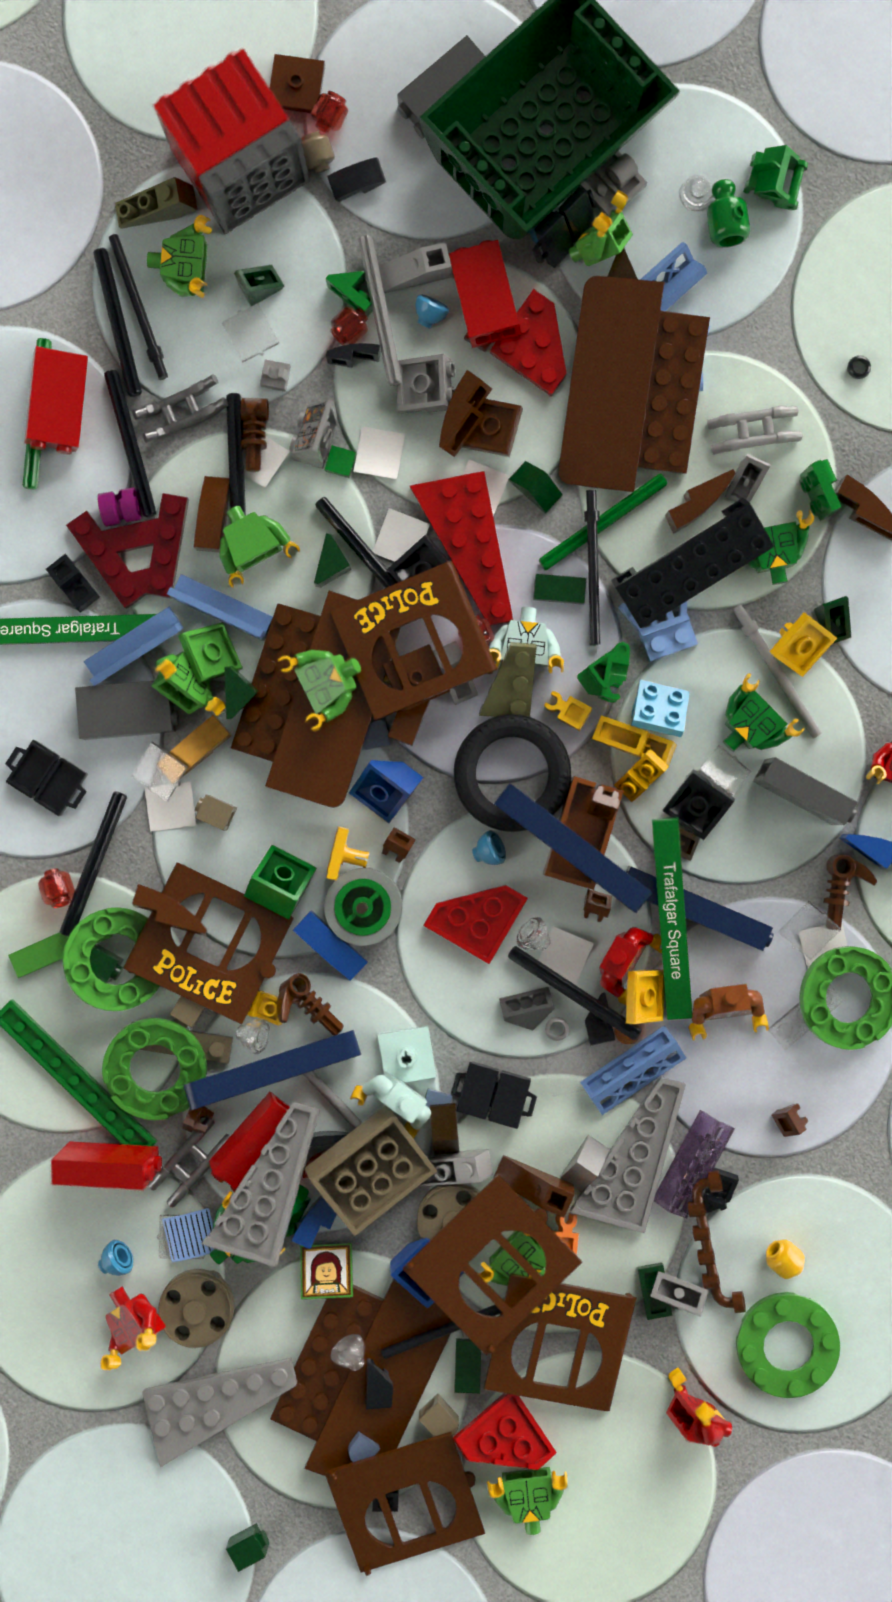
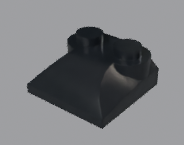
M424 535L387 570L399 583L450 560L427 535Z
M693 769L662 811L671 818H678L681 825L704 840L732 806L735 798L727 789L709 776Z

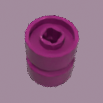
M134 487L121 489L118 494H115L113 491L98 494L99 511L105 527L118 525L123 519L127 523L142 519L141 508Z

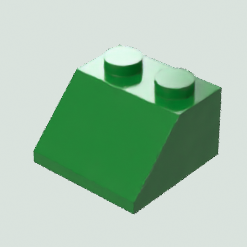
M271 845L250 878L244 897L290 919L317 868Z

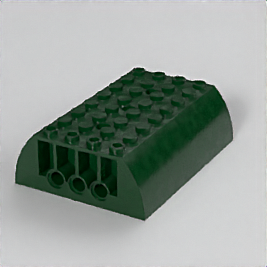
M547 0L420 116V124L428 146L440 166L505 236L520 240L679 95L680 90L596 0ZM580 90H585L589 92L590 98L580 100L576 94ZM543 124H549L552 126L553 132L547 135L540 132L539 127ZM506 158H512L515 160L516 165L508 169L502 165V161Z

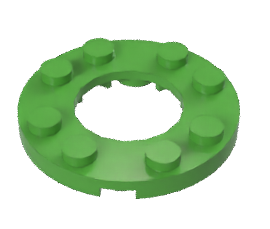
M106 908L85 917L71 931L63 950V970L72 991L86 1004L105 1011L128 1010L146 1002L159 989V985L136 974L124 984L112 985L104 983L95 976L90 965L92 948L98 940L106 935H124L136 943L148 920L145 915L127 908Z
M854 946L833 948L820 955L806 971L800 987L799 1002L801 1014L809 1030L824 1043L845 1050L865 1048L866 1045L875 1040H880L892 1026V969L889 964L878 954L868 949ZM847 972L857 973L863 977L869 985L871 992L870 1006L866 1013L858 1020L849 1023L840 1022L834 1018L826 1003V993L830 983L837 976Z
M161 1018L139 1020L123 1028L109 1044L102 1064L103 1081L112 1095V1100L125 1112L147 1120L168 1119L169 1116L187 1110L189 1104L183 1085L206 1078L207 1074L205 1053L197 1038L180 1024ZM153 1044L164 1046L171 1050L177 1057L181 1068L176 1083L169 1089L159 1092L147 1091L138 1086L132 1078L130 1071L131 1059L135 1052Z
M792 1292L775 1293L757 1301L743 1316L738 1336H736L737 1356L747 1377L759 1389L781 1398H797L818 1390L832 1376L840 1356V1338L834 1321L815 1300ZM785 1321L797 1322L805 1326L811 1333L813 1340V1349L809 1360L800 1368L790 1371L771 1365L764 1352V1340L769 1330L776 1324Z

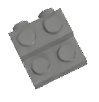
M444 354L398 360L402 383L397 385L398 412L403 414L418 411H427L428 413L446 411L455 391V388L451 387V377H455L456 374L454 362Z

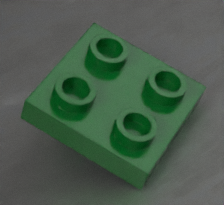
M820 459L811 463L800 474L801 479H799V483L803 492L808 493L811 500L810 508L812 513L822 521L842 507L832 486V483L836 482L837 479L828 459L823 461Z

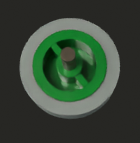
M357 868L339 876L328 889L324 903L325 917L331 930L343 941L358 946L373 945L387 938L396 928L402 913V898L396 884L386 874L372 868Z

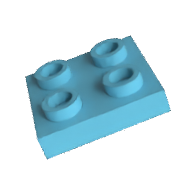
M640 680L631 714V726L682 737L690 691Z

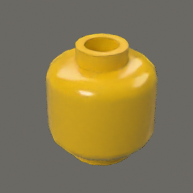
M786 1239L776 1240L768 1246L766 1250V1263L780 1277L790 1279L798 1276L803 1271L805 1256L792 1242Z

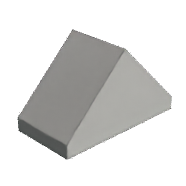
M747 454L740 462L724 497L735 502L744 497L750 503L769 470L770 464Z
M588 1135L560 1178L574 1184V1188L582 1192L599 1176L610 1149Z

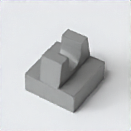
M265 360L260 382L261 387L286 392L291 368L290 364Z

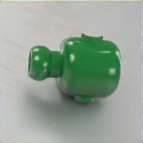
M722 179L713 184L711 192L716 200L707 209L710 239L714 245L722 248L739 245L750 234L747 203L741 197L734 196L736 187L730 179Z

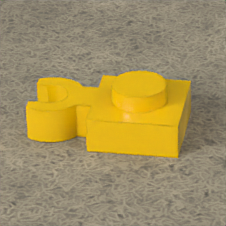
M552 691L551 696L558 701L555 705L545 702V708L550 712H560L557 717L558 720L581 731L593 710L592 707L572 696H569L568 700L564 701L558 692Z

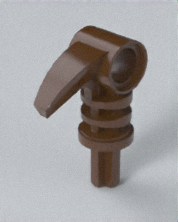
M242 398L241 419L246 421L243 422V429H245L243 431V438L246 439L241 441V447L246 450V471L256 473L261 470V451L267 448L266 441L262 439L266 438V432L263 430H266V423L264 422L269 420L268 398Z
M833 855L827 861V871L832 875V879L827 880V883H831L830 889H826V892H830V895L824 898L823 903H829L826 927L829 929H841L844 905H850V901L845 900V895L850 894L849 891H846V886H851L852 877L857 876L873 886L878 882L866 866L853 860L848 855ZM840 859L846 863V869L842 873L836 870V863Z
M296 973L280 985L277 999L279 1022H287L291 1005L296 1004L299 1009L305 1008V1015L311 1014L310 1021L313 1024L320 1022L333 1036L338 1035L343 1030L344 1025L329 1011L331 1005L328 1002L322 1004L321 997L316 999L314 997L316 995L314 990L309 992L311 983L306 975Z

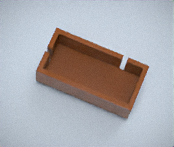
M573 776L559 821L605 855L618 809L612 821L587 813L593 795L597 790L593 789L596 786V782ZM603 784L598 785V787H604V795L611 797L613 791L619 792V800L621 802L623 790ZM550 848L543 875L588 889H595L596 883Z

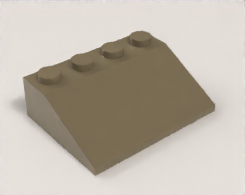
M386 1105L304 1168L312 1184L354 1236L437 1172L436 1168L397 1116Z

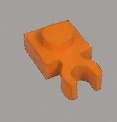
M569 1213V1219L566 1223L563 1217L556 1215L555 1221L558 1225V1231L554 1232L577 1255L579 1233L572 1232L577 1224V1215Z

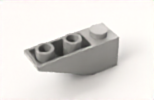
M446 242L419 248L380 265L379 270L384 293L451 278V263Z
M489 1149L466 1150L460 1153L427 1157L437 1172L419 1186L482 1182L493 1175Z

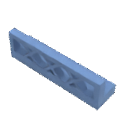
M681 242L640 280L656 281L657 276L661 272H665L662 281L664 282L661 311H666L707 274V270L704 265L693 259L688 245ZM683 254L685 261L678 267H674L676 259Z
M182 574L175 588L170 587L167 595L172 599L264 641L273 619L272 616Z
M170 606L83 661L94 676L90 679L93 686L184 628Z
M664 1025L580 1083L603 1115L685 1060L686 1056ZM672 1052H677V1054H675L671 1058L666 1059V1057ZM654 1067L652 1071L644 1074L647 1069ZM633 1081L630 1086L623 1088L626 1083ZM607 1096H611V1098L603 1104L600 1103V1101L606 1098Z

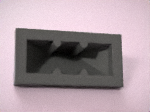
M549 987L499 998L504 1021L532 1031L554 1010Z

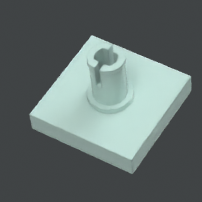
M428 1026L378 1034L384 1073L386 1071L403 1083L437 1077Z

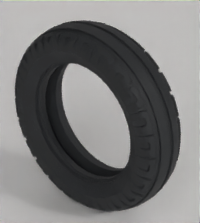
M507 714L482 722L466 736L455 758L454 783L460 801L476 820L496 830L519 832L527 829L491 803L482 794L478 786L476 767L482 752L491 743L507 737L522 738L533 743L544 755L548 766L547 785L542 795L535 802L551 815H554L559 810L568 794L571 782V764L563 742L550 727L532 717Z

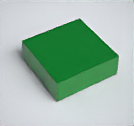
M332 445L325 471L350 478L356 452Z

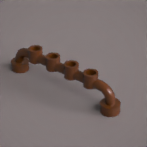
M719 1170L709 1171L708 1177L702 1178L694 1184L692 1189L693 1201H688L689 1216L696 1217L697 1225L692 1226L693 1237L695 1241H701L702 1249L697 1250L699 1265H706L707 1273H702L703 1286L705 1289H710L713 1299L720 1306L734 1308L735 1313L746 1312L743 1291L732 1292V1297L730 1298L725 1297L720 1288V1279L716 1268L715 1253L712 1248L710 1228L707 1223L702 1192L706 1188H710L711 1193L722 1192V1182Z

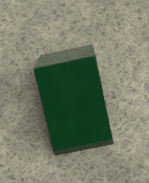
M273 265L240 269L234 273L238 285L251 307L280 291L285 286Z
M527 461L508 479L545 514L563 496L545 471Z
M328 533L325 536L314 580L315 586L319 588L351 570L348 561L334 538Z
M847 596L824 603L814 609L818 623L837 638L834 643L851 638L849 599Z
M233 666L224 667L226 719H232L259 690Z

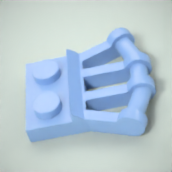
M687 601L679 605V616L674 617L671 610L665 614L666 621L657 623V620H655L646 628L639 627L625 603L618 607L621 613L638 631L649 662L698 644L687 614Z

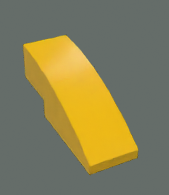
M602 715L592 737L597 742L641 758L651 749L668 766L677 746L674 741Z

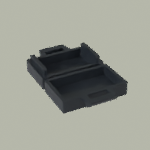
M578 187L559 207V212H551L536 227L535 234L538 242L532 251L537 263H543L544 259H546L547 264L556 268L569 254V249L574 246V243L576 244L582 234L593 227L592 224L596 218L592 208H596V203L591 189L586 191ZM540 246H541V249H542V251H543V254H542V255H541V252H540V250H539V247H540Z
M32 740L26 750L15 747L5 763L12 771L6 783L29 798H34L35 802L57 816H61L67 806L76 809L87 792L81 784L88 773L65 758H60V755L37 740ZM21 752L23 754L17 765L13 766V762ZM78 790H80V791H81L80 794L78 795V797L76 798V800H75L74 803L72 804V803H71L72 798L74 797V795L76 794V792H77Z
M470 1061L467 1073H456L451 1091L452 1094L460 1098L457 1112L485 1120L490 1111L489 1107H492L488 1115L489 1121L515 1129L519 1127L521 1116L531 1117L533 1115L537 1096L528 1091L531 1078L504 1070L499 1074V1069ZM463 1077L465 1078L461 1092H458L459 1081ZM527 1096L531 1097L528 1112L523 1111Z

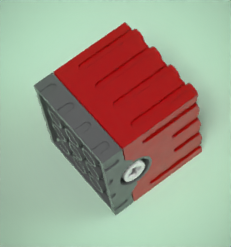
M244 48L238 52L233 51L229 53L222 62L215 66L207 67L201 75L193 80L183 82L179 89L171 94L161 96L157 103L153 104L172 153L225 235L269 208L280 199L296 191L299 187L310 182L301 137Z

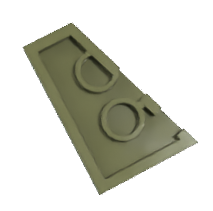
M510 642L495 680L491 684L484 704L481 706L479 716L496 717L517 714L530 717L536 644Z

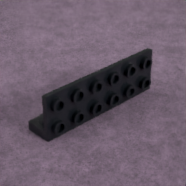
M744 497L721 511L725 518L642 570L636 572L631 567L611 580L640 628H644L774 547L752 505Z

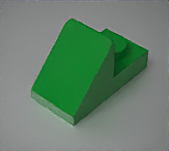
M364 271L329 274L325 278L327 287L367 319L372 313L370 297L362 290L357 292L366 280Z

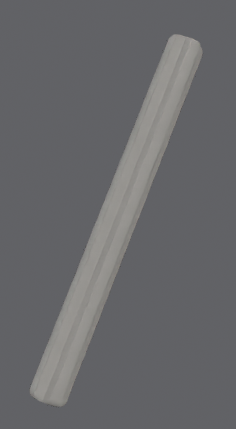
M370 235L360 237L358 241L387 383L390 386H395L402 383L374 241Z

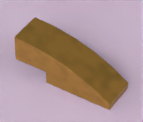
M212 715L173 748L158 765L171 782L175 784L210 756L217 747L232 735L217 716Z

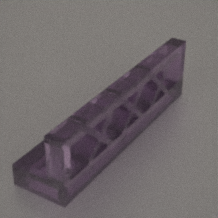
M700 1110L655 1194L654 1202L669 1213L687 1219L689 1216L688 1201H693L692 1189L694 1184L692 1185L695 1177L698 1176L697 1181L702 1178L708 1177L709 1171H713L735 1128ZM721 1128L724 1129L720 1138L716 1140ZM710 1154L708 1160L704 1162L706 1156ZM686 1199L682 1209H679L682 1201Z

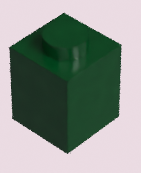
M98 944L94 945L90 955V965L95 976L104 983L111 982L112 979L117 980L123 970V967L120 965L124 959Z
M257 1523L229 1538L226 1550L238 1572L266 1557L269 1539L264 1530L260 1531Z

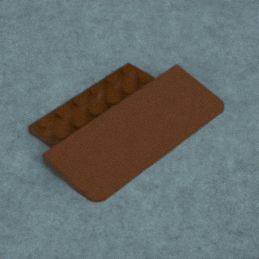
M593 276L584 285L558 470L560 479L566 484L634 492L637 468L687 474L710 317L661 311L664 282Z
M329 590L321 616L277 603L251 683L259 692L243 708L231 749L273 762L265 785L266 787L327 807L336 808L345 801L373 714L357 675H354L352 677L356 684V689L351 692L352 698L345 711L329 722H322V726L318 731H311V728L317 726L319 722L316 719H312L306 723V718L310 714L316 713L294 671L298 667L295 665L289 672H281L280 670L289 668L290 663L288 660L278 662L282 656L294 658L295 654L309 650L329 651L333 656L341 655L344 661L349 658L330 611L354 602L357 599ZM401 627L390 632L394 645L396 644ZM380 637L373 649L372 663L376 675L383 682L386 674L382 664L389 662L391 656L383 637Z
M394 1278L384 1299L353 1284V1297L329 1298L325 1300L294 1366L297 1384L280 1395L270 1417L271 1420L316 1441L304 1469L325 1476V1473L330 1469L352 1463L348 1453V1446L358 1431L379 1445L380 1449L376 1455L397 1449L450 1334L385 1360L381 1349L452 1322L435 1302L427 1309ZM367 1358L374 1360V1364L381 1370L385 1368L389 1372V1377L393 1382L392 1408L366 1410L367 1382L365 1371Z

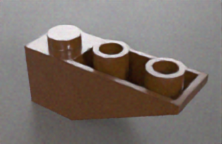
M503 1155L493 1178L499 1174L517 1194L538 1207L565 1218L575 1195L574 1184Z

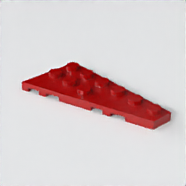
M481 471L411 485L410 489L469 590L487 625L493 626L509 623L510 620H513L485 472Z

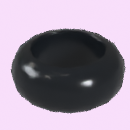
M858 355L850 359L847 370L851 377L862 379L869 375L871 364L866 357ZM856 361L862 362L865 365V372H855L853 363Z

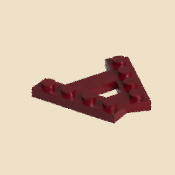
M162 493L158 518L102 531L86 510L66 525L124 608H129L146 595L171 598L167 595L170 587L174 589L189 503L188 497ZM153 546L150 568L131 572L118 554Z

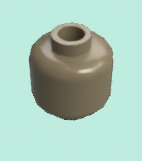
M320 131L303 136L301 144L303 145L307 169H314L316 174L330 169L329 163L334 160L335 155L328 136L321 135Z

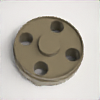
M470 1183L436 1185L430 1189L420 1201L417 1212V1228L421 1239L427 1237L431 1240L480 1191ZM465 1190L471 1196L468 1200L461 1201L456 1196L458 1192ZM427 1205H433L437 1208V1212L433 1215H427L423 1209Z
M191 1269L175 1276L164 1289L159 1302V1317L166 1325V1328L163 1329L164 1332L177 1344L189 1348L205 1347L221 1338L229 1328L235 1310L233 1293L221 1274L214 1270L209 1271L205 1269ZM212 1281L216 1289L208 1290L204 1286V1282ZM169 1291H178L181 1298L173 1299ZM213 1317H222L225 1324L217 1325L213 1321ZM178 1326H186L190 1333L182 1334L179 1332Z

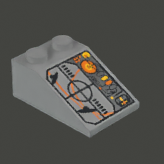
M327 399L307 405L306 411L300 413L297 427H300L297 437L293 436L289 448L292 451L294 460L323 469L338 424L332 400Z

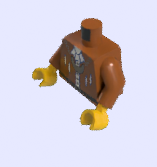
M747 984L712 988L702 993L694 1001L693 1023L688 1026L692 1040L694 1041L695 1036L701 1034L703 1040L706 1039L707 1033L703 1023L707 1020L751 1014L753 1015L752 1024L754 1032H757L758 1026H765L766 1031H768L769 1025L765 1015L762 995L757 990H748Z

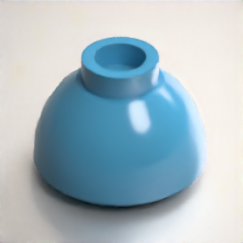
M423 294L417 296L415 307L419 317L417 321L419 324L431 329L433 324L441 322L449 314V308L440 301Z
M491 830L485 832L479 838L477 846L472 849L473 856L477 862L483 861L489 865H500L505 862L506 851L499 835Z
M112 1240L103 1249L101 1259L98 1262L99 1269L104 1274L109 1273L115 1276L131 1272L133 1268L131 1250L122 1241Z

